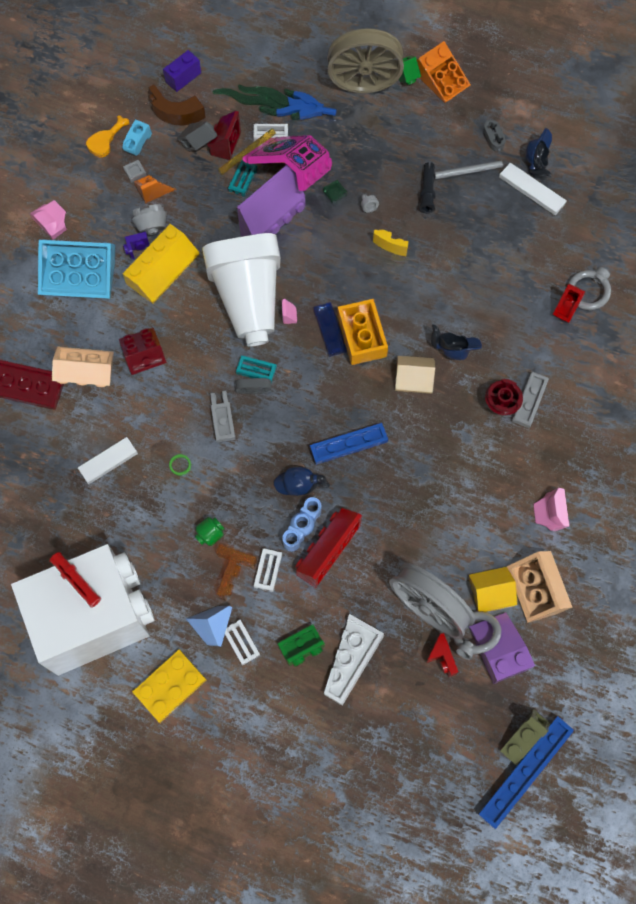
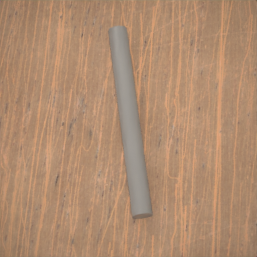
M501 160L434 172V178L440 179L502 168L503 162Z

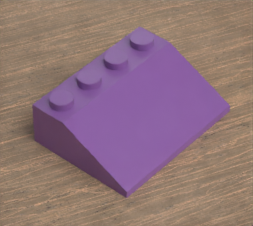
M288 165L237 207L241 237L263 233L276 234L285 223L287 224L292 220L294 215L304 210L305 194L303 191L298 190L296 173Z

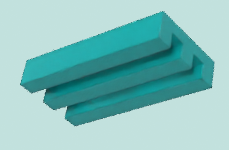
M241 160L228 187V191H235V194L241 193V196L245 197L258 166ZM244 166H247L240 179L238 186L235 187ZM250 169H251V172H250V174H249V176H248V178H247V180H246V182H245V184H244V186H243V188H242V185H243V183H244V181H245V179H246V177H247V175H248V173H249V171H250Z
M241 355L236 374L253 379L266 378L271 380L272 383L277 364ZM243 362L271 369V371L261 369L256 366L243 364Z

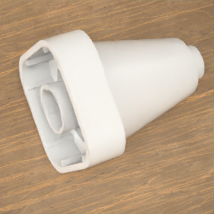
M263 233L216 241L205 245L202 250L208 280L215 283L237 337L246 338L247 346H259L268 343L267 334L274 332L276 271L280 268L281 259L276 235Z

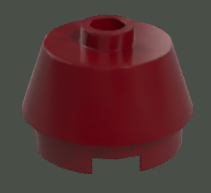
M501 379L492 383L487 388L485 400L494 414L506 416L517 412L521 408L523 393L516 382L509 379Z

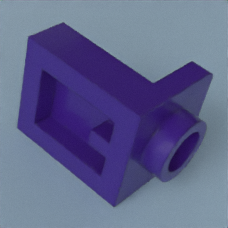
M146 232L126 236L127 244H123L126 255L130 254L131 260H134L133 251L145 249L149 246Z

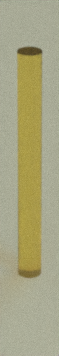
M271 128L218 169L220 174L226 173L243 160L246 154L276 134L275 130Z

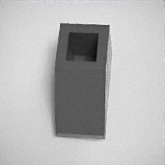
M205 121L189 124L177 138L187 151H194L214 139L217 134L214 131V127Z

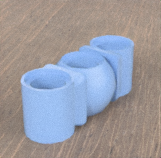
M315 497L308 498L300 512L291 518L290 526L283 534V546L286 550L296 551L304 540V536L309 535L313 531L314 523L321 515L320 500ZM311 505H314L318 509L314 512H311L307 508ZM305 521L307 526L300 528L297 526V523ZM289 537L297 539L294 544L286 542Z

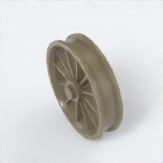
M367 28L347 32L335 39L328 49V75L335 85L346 91L354 93L381 91L397 82L403 73L402 45L397 38L382 30ZM360 46H368V47H367V49H366V48L361 49ZM372 46H378L373 51H371Z

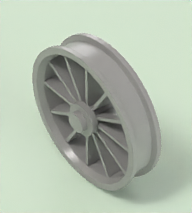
M410 563L402 564L400 573L389 581L394 593L412 612L427 624L449 637L462 639L465 635L464 630L466 627L473 625L475 622L474 613L455 591L436 576Z

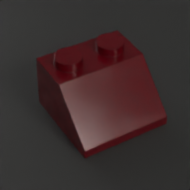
M234 111L220 117L218 124H215L214 131L217 136L208 142L211 156L231 160L241 135L239 111Z

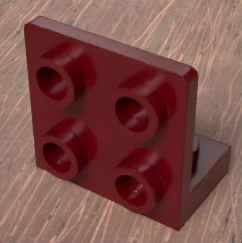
M153 327L145 328L135 334L125 335L119 339L131 375L167 363Z

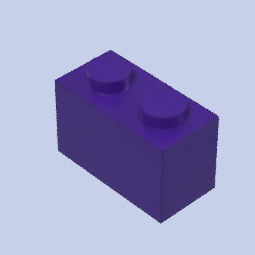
M187 50L163 68L165 82L178 92L201 74L200 60Z

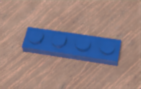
M380 423L310 445V450L317 465L387 443L388 437L383 424Z

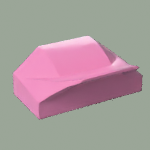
M55 200L42 205L30 213L31 218L52 240L67 230L64 223L66 212Z
M557 488L548 492L542 499L534 503L536 524L543 525L551 531H558L569 527L564 489Z

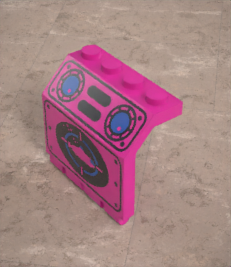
M311 135L270 138L243 157V161L248 164L286 163L296 172L299 191L307 190L331 170L332 167L329 152Z

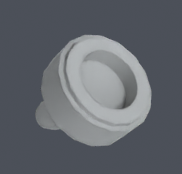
M362 195L361 207L366 213L375 211L379 206L376 196Z

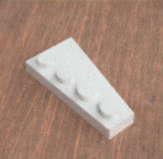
M351 614L348 616V622L342 635L339 650H337L335 663L331 669L324 691L325 696L340 705L344 704L384 637V633Z

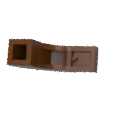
M155 85L148 87L150 93L148 97L152 104L153 113L160 120L168 124L184 126L206 118L204 106L195 95L182 102H171L163 97Z

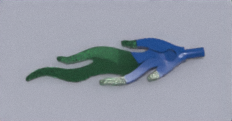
M238 85V89L243 93L258 94V96L241 94L229 88L213 90V94L228 95L244 105H264L259 106L260 112L277 117L291 115L293 120L309 119L315 116H322V114L336 116L337 109L324 107V104H321L307 93L284 89V95L269 87H245Z

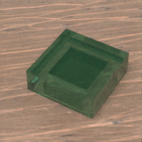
M338 180L323 188V192L332 203L347 195V191Z

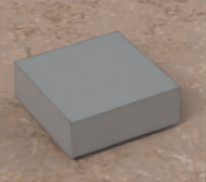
M139 160L123 166L131 183L147 176Z

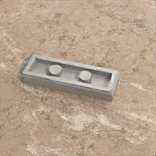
M531 372L523 392L522 406L515 412L512 422L527 428L531 427L548 383V377Z

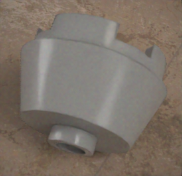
M160 204L149 205L148 208L142 210L139 207L132 211V221L140 233L146 232L148 235H155L165 229L167 212L164 211V207Z

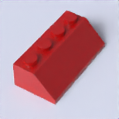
M341 508L339 512L336 511L330 518V525L327 528L324 527L319 533L318 537L320 538L317 543L313 542L308 548L306 558H301L295 567L297 569L296 575L316 589L361 527L362 515Z

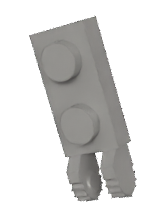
M222 391L224 403L221 404L216 403V394L210 393L217 443L236 440L227 392Z

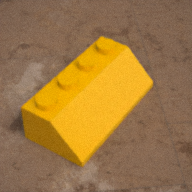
M169 224L124 271L125 283L154 304L200 253L183 232Z

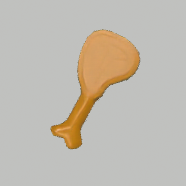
M119 115L117 116V123L110 130L99 131L90 136L86 141L89 152L100 158L106 157L110 153V143L114 135L123 126L129 125L128 118H122Z

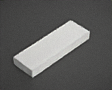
M126 437L79 466L78 469L87 483L91 484L138 453Z

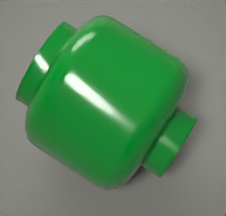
M207 517L196 526L197 535H195V538L201 545L206 543L208 546H213L224 536L223 530L225 528L216 517L213 519Z

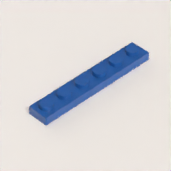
M557 716L550 724L546 735L541 737L524 756L478 815L495 830L573 733L574 729Z

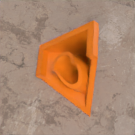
M150 175L134 181L145 203L177 190L157 181Z

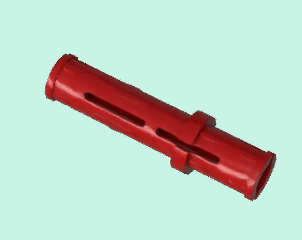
M61 552L55 553L49 561L61 573L60 576L73 586L90 608L95 607L102 598L97 595L76 571V566L71 565Z

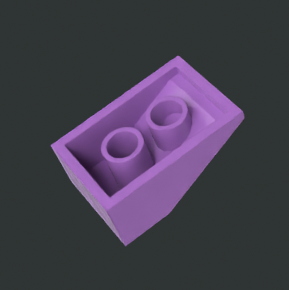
M506 612L495 616L501 626V638L498 644L491 650L480 653L493 684L531 670L535 666L527 646ZM487 621L469 626L477 646L488 642L493 635V628Z

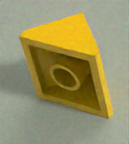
M507 567L468 575L477 611L490 612L517 606L516 582Z

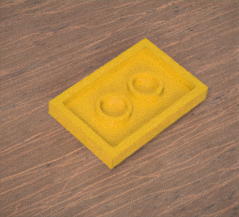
M178 650L132 692L154 718L161 723L207 680L185 655Z

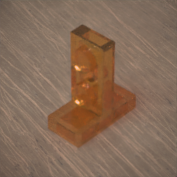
M219 544L216 550L217 556L230 560L217 591L218 598L226 601L227 596H231L234 590V585L232 584L234 578H238L241 572V566L239 565L255 569L257 558Z

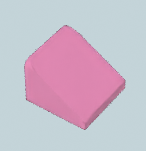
M283 299V323H297L296 307L286 299Z

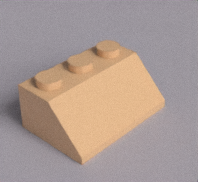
M57 346L53 357L52 381H57L60 384L71 382L77 385L94 384L97 387L110 386L114 352Z
M538 551L507 566L516 582V593L527 623L573 608L551 551Z

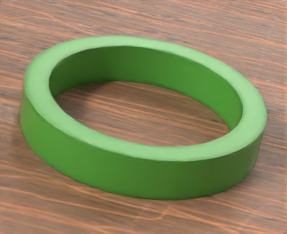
M178 454L170 460L169 467L173 474L183 476L190 471L191 462L187 456ZM185 458L189 463L187 470L181 473L175 472L172 469V463L175 459Z

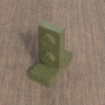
M533 709L525 722L500 751L517 766L537 741L546 735L549 731L550 722Z

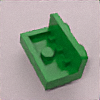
M313 624L277 643L288 665H294V667L305 662V657L309 655L314 657L323 652L322 648L325 647L324 641Z

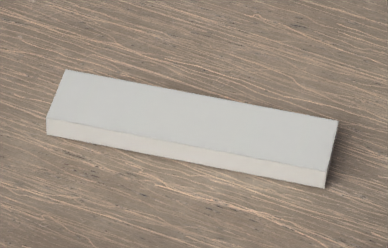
M509 163L500 173L499 178L555 216L567 202V200L512 163Z

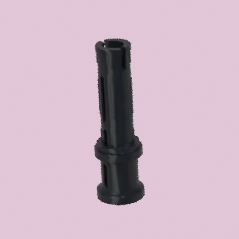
M429 162L424 164L423 190L420 193L422 200L419 210L426 214L432 213L435 210V205L433 204L436 197L433 190L435 164L432 162L430 163V168Z

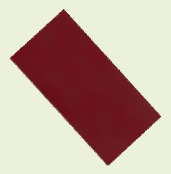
M0 360V398L53 410L56 409L64 384L52 381V371Z

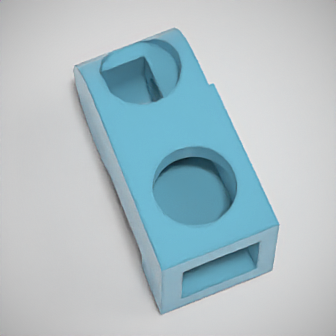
M135 119L123 142V150L137 156L141 152L145 141L150 139L152 135L150 126Z

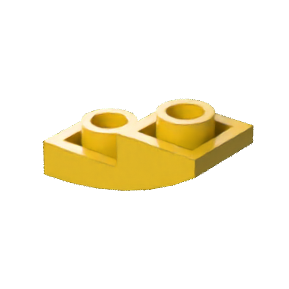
M374 230L373 242L377 246L397 255H407L409 241L391 239L392 232L386 230Z

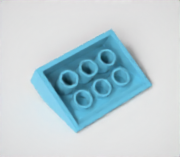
M39 240L38 295L110 299L115 267L116 244Z

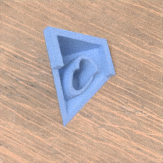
M217 606L186 618V620L207 645L221 647L232 607Z

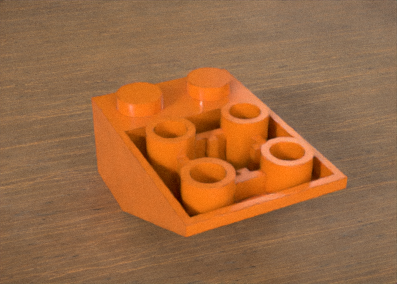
M445 41L417 59L421 74L420 79L444 103L471 85Z

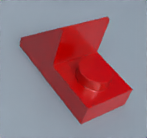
M568 284L553 315L569 323L582 301L585 291Z
M442 633L439 635L426 663L441 658L440 665L444 674L447 673L449 678L457 675L458 669L445 634Z

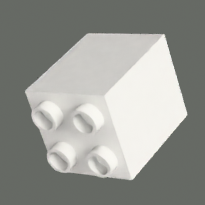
M108 544L68 560L71 565L76 566V571L97 595L102 598L93 608H90L73 586L60 576L61 573L55 566L11 584L38 663L58 676L150 637L146 625L155 621L146 598H143L141 591L132 592L131 589L140 585L136 570L132 562H129L125 552L115 555Z

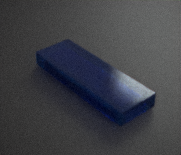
M331 302L313 307L329 357L346 353L347 348Z

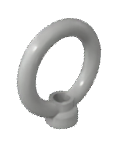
M598 267L596 271L585 270L575 274L568 284L575 286L580 279L590 277L595 282L602 284L604 288V293L600 300L593 303L581 301L578 308L595 310L608 302L611 296V285L608 281L610 273L608 270Z
M480 611L473 612L475 620H485L493 628V635L485 644L474 646L470 641L453 638L458 646L456 652L460 657L470 660L473 654L485 653L498 644L501 638V626L498 620L491 614Z

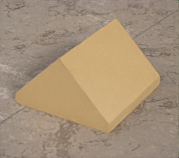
M397 356L395 391L432 394L435 375L434 358Z

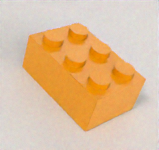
M374 299L339 306L337 318L351 365L387 357L388 345Z

